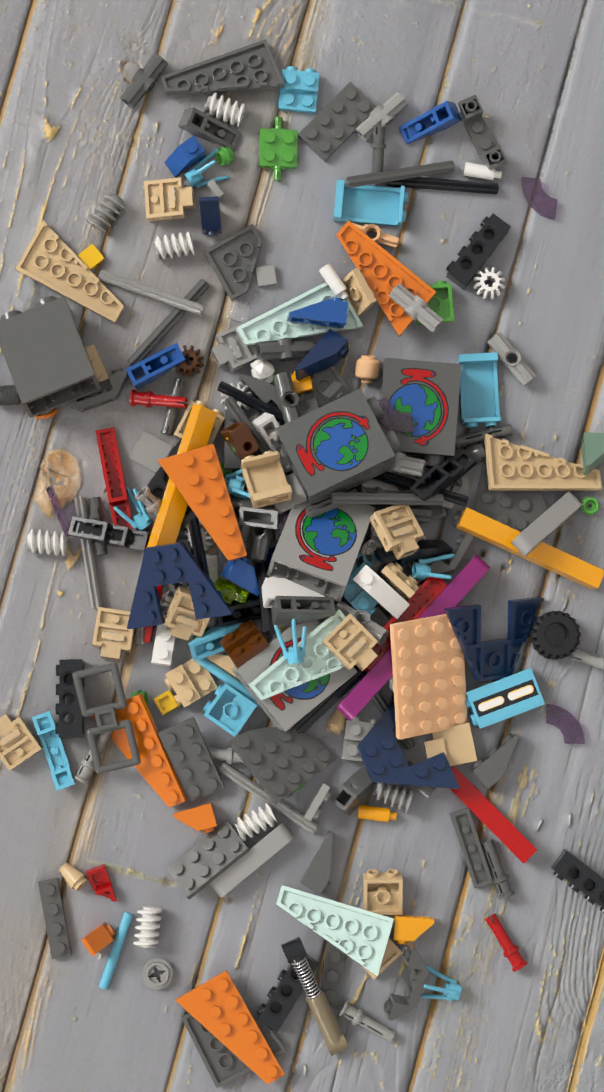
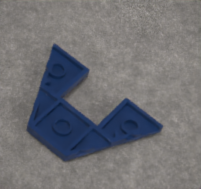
M184 542L145 548L127 629L162 625L165 623L157 586L188 581L196 620L232 615L235 612L229 608L221 597V592L215 589L213 581L199 567L198 561L194 555L190 554Z
M532 597L508 600L507 638L480 642L481 605L474 604L444 608L476 681L502 679L513 674L515 664L521 655L518 653L523 642L527 641L531 625L536 619L534 615L540 601L543 602L544 598Z
M394 702L356 747L372 783L455 790L460 788L444 752L408 767L393 733L396 731Z

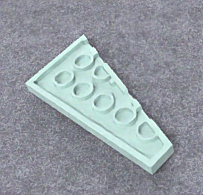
M325 282L237 327L236 330L244 345L248 346L255 345L258 342H274L281 339L326 334L329 329L334 332L359 329L363 327V324L348 298L343 300L348 302L346 325L343 329L287 321V316L291 311L335 297L340 298L339 295L335 296Z
M340 609L336 610L335 616L328 617L306 636V657H303L304 662L288 664V659H284L283 655L249 683L248 686L260 700H264L345 667L321 643L346 618ZM301 641L298 642V646H300V649H301Z
M281 886L276 903L277 906L378 977L393 926V918L290 887Z

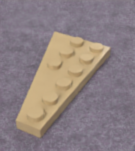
M42 220L16 266V271L116 324L125 308L124 305Z
M489 434L484 436L489 491H600L602 489L600 470L594 469L588 475H583L582 464H574L560 457L555 458L549 456L548 453L523 445L518 446L509 443L505 439L499 440Z

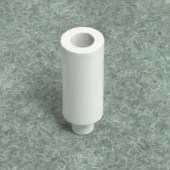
M466 162L463 176L487 180L501 179L502 171L489 170L486 165Z
M329 263L322 267L319 272L335 296L339 295L340 298L345 300L348 297V294L345 292L347 287L332 265Z

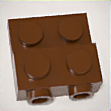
M251 619L241 623L239 628L232 633L226 634L219 641L237 669L270 646Z

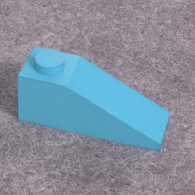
M218 623L203 633L202 637H197L188 643L193 660L197 661L225 651L219 641L226 634L232 633L239 628L241 623L222 627Z

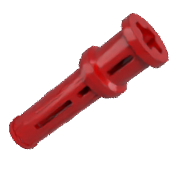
M133 389L129 396V403L132 407L144 405L146 408H151L154 405L187 409L188 404L180 403L188 402L187 397L156 395L152 391L145 393L137 392V390Z
M496 913L490 915L494 923L488 916L485 918V921L503 948V956L508 958L513 967L512 971L515 972L527 965V960L522 958L518 951L519 947L512 943Z

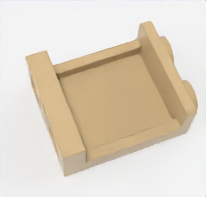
M267 451L258 456L250 455L241 460V470L253 509L291 500L292 490L291 486L287 484L280 462L279 451Z

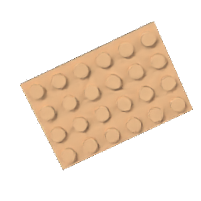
M442 614L390 624L396 738L400 740L447 730L450 726L468 723L467 706L465 703L464 654L447 615Z

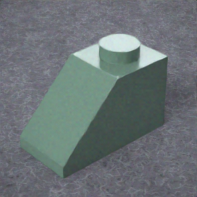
M584 432L581 442L583 475H588L604 461V433Z

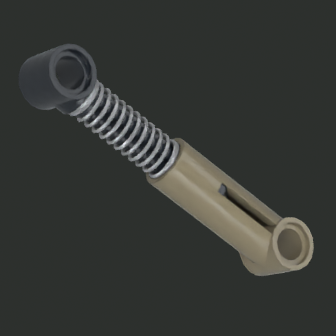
M300 937L282 944L281 946L287 961L296 968V974H298L300 983H302L303 989L306 992L305 999L315 1017L331 1056L348 1049L349 1045L345 1035L336 1020L324 990L318 986L317 980L306 959L307 953Z

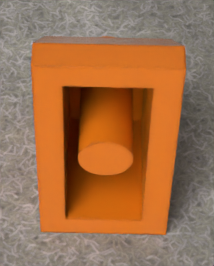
M212 802L173 814L177 820L197 831L203 830V833L214 831V827L218 825Z
M104 922L85 935L81 941L91 956H94L114 941L116 933L110 924L106 925Z

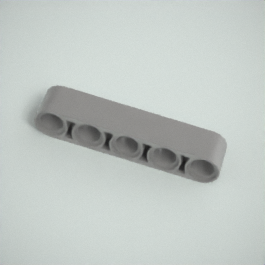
M568 491L516 536L511 544L524 557L527 556L576 513L583 504Z
M281 822L254 844L248 853L209 884L222 898L294 838L293 834Z

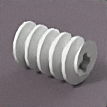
M215 92L212 97H208L203 113L207 114L209 112L211 117L216 114L218 120L223 117L224 122L230 120L231 125L237 122L239 127L245 114V104L243 103L238 107V101H235L232 105L231 98L224 102V95L217 99V93Z
M186 232L185 238L182 233H179L177 239L174 234H171L170 240L164 235L162 241L159 236H156L154 244L157 260L160 254L163 259H166L167 253L170 258L174 257L175 252L178 257H181L182 251L186 256L189 255L190 250L195 255L193 239L189 232Z
M31 529L27 537L26 552L31 548L32 553H36L38 549L39 553L43 554L46 549L48 555H51L54 550L56 556L60 554V551L62 556H66L68 538H65L64 532L58 537L56 531L50 536L49 530L46 531L45 535H42V531L39 529L36 535L34 529Z
M265 804V810L258 807V814L252 810V817L244 814V821L240 817L237 818L238 824H235L244 842L246 841V834L253 838V831L260 834V827L264 831L267 830V824L274 827V820L276 822L277 820L269 804Z
M142 906L143 909L137 911L142 917L136 919V921L142 924L135 927V929L141 932L134 935L140 940L133 944L144 948H156L153 945L158 944L159 940L154 937L159 936V932L154 929L160 928V924L155 921L161 920V916L157 915V913H161L162 908Z

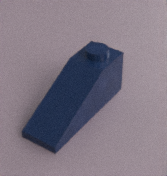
M199 197L202 232L209 237L217 236L222 233L219 197Z
M329 329L296 366V379L306 378L337 364L342 358L344 359L349 352L348 340Z

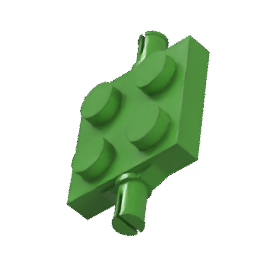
M275 117V128H260L259 167L274 170V181H277V174L278 181H282L281 170L297 168L298 130L282 128L283 117H279V124L278 117Z

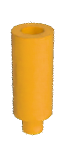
M359 804L357 818L388 823L389 820H396L397 813L390 812L389 808Z

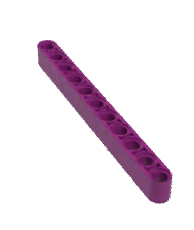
M476 554L418 619L446 614L444 608L455 607L491 567ZM391 648L336 707L350 721L393 676Z

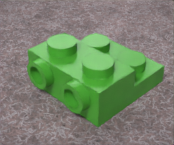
M437 281L435 284L429 285L436 291L435 296L428 303L429 308L443 319L442 323L454 322L451 283ZM416 321V325H422L419 321Z

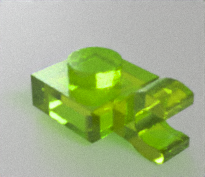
M220 579L217 580L215 589L221 592V597L226 603L231 604L232 600L242 603L246 602L248 590L235 589L236 584Z

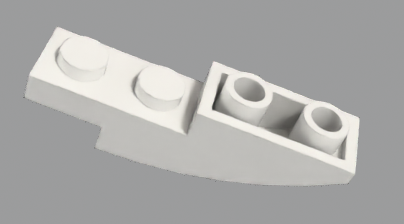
M163 586L162 596L164 594H167L168 596L174 597V593L168 594L170 588ZM161 606L163 617L165 618L169 608ZM165 623L157 625L151 663L171 667L176 637L170 635L169 627L165 626Z

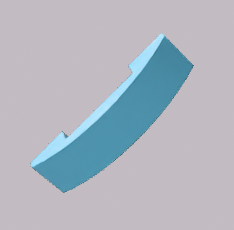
M51 711L32 717L51 770L50 773L56 791L75 785L62 739L55 732L56 723Z

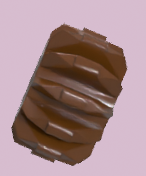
M184 345L182 354L185 362L186 358H190L193 362L191 361V365L182 362L176 366L178 367L176 373L179 374L183 371L182 376L186 377L187 372H189L192 378L194 377L193 371L200 374V370L197 367H204V364L200 362L204 360V356H198L201 353L200 349L194 352V346L191 345L190 349L187 350L186 345Z

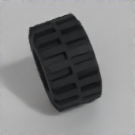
M562 611L547 612L539 616L532 625V630L530 631L532 647L538 651L540 656H544L547 659L557 660L568 657L572 652H575L577 645L580 644L579 637H581V632L578 629L580 628L579 624H576V620L571 618L568 613H563ZM559 624L565 630L566 639L561 646L553 647L546 642L545 630L549 625Z

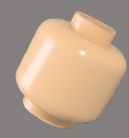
M361 355V358L356 360L355 376L360 378L362 383H372V380L378 379L380 376V361L376 359V356Z

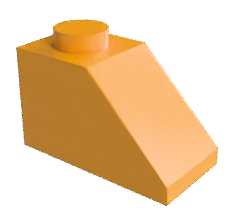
M394 915L393 940H397L398 944H408L409 941L413 942L434 924V918Z

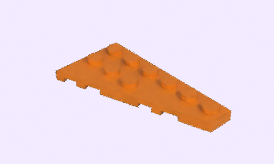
M348 220L336 236L355 267L359 268L360 272L365 276V280L369 288L374 292L377 302L400 337L414 320L403 311L404 309L389 297L394 287L400 283L414 296L417 295L427 304L435 296L436 291Z
M214 444L157 460L228 562L246 557L247 553Z
M142 693L126 699L127 707L115 710L118 722L127 719L132 722L141 763L134 767L168 807L188 800L158 735L159 731ZM125 728L114 730L110 738L128 759H131L132 755Z
M227 970L175 999L177 1003L266 1084H270L285 1075Z

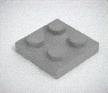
M322 782L306 810L304 818L309 821L312 818L317 819L322 810L319 807L322 801L326 802L331 794L329 790L330 785Z

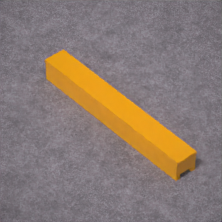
M203 405L192 406L177 454L207 446L217 412ZM170 478L147 547L176 543L188 504Z
M466 508L463 510L461 519L456 528L591 590L599 588L604 576V570L544 542H541L524 557L511 544L515 537L521 533L520 531L472 509Z

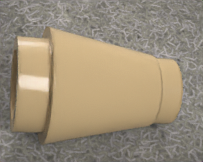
M337 708L326 723L328 725L326 730L341 735L345 729L346 717Z
M67 862L59 869L71 889L78 891L86 884V875Z

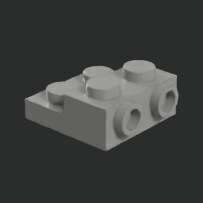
M354 717L351 721L346 720L342 760L363 762L356 747L377 723L378 719H369V722H362V718Z

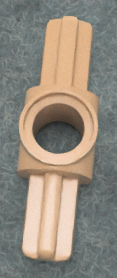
M354 224L365 234L369 231L375 232L377 236L372 240L378 245L380 243L392 248L397 247L399 238L383 233V229H380L377 225L365 224L361 226Z

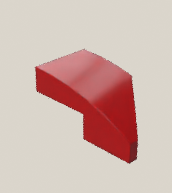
M105 864L86 870L95 894L107 897L113 902L117 901Z

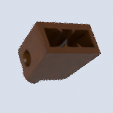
M235 422L220 432L237 458L244 459L250 455L257 456L255 451L259 449V446L245 422Z

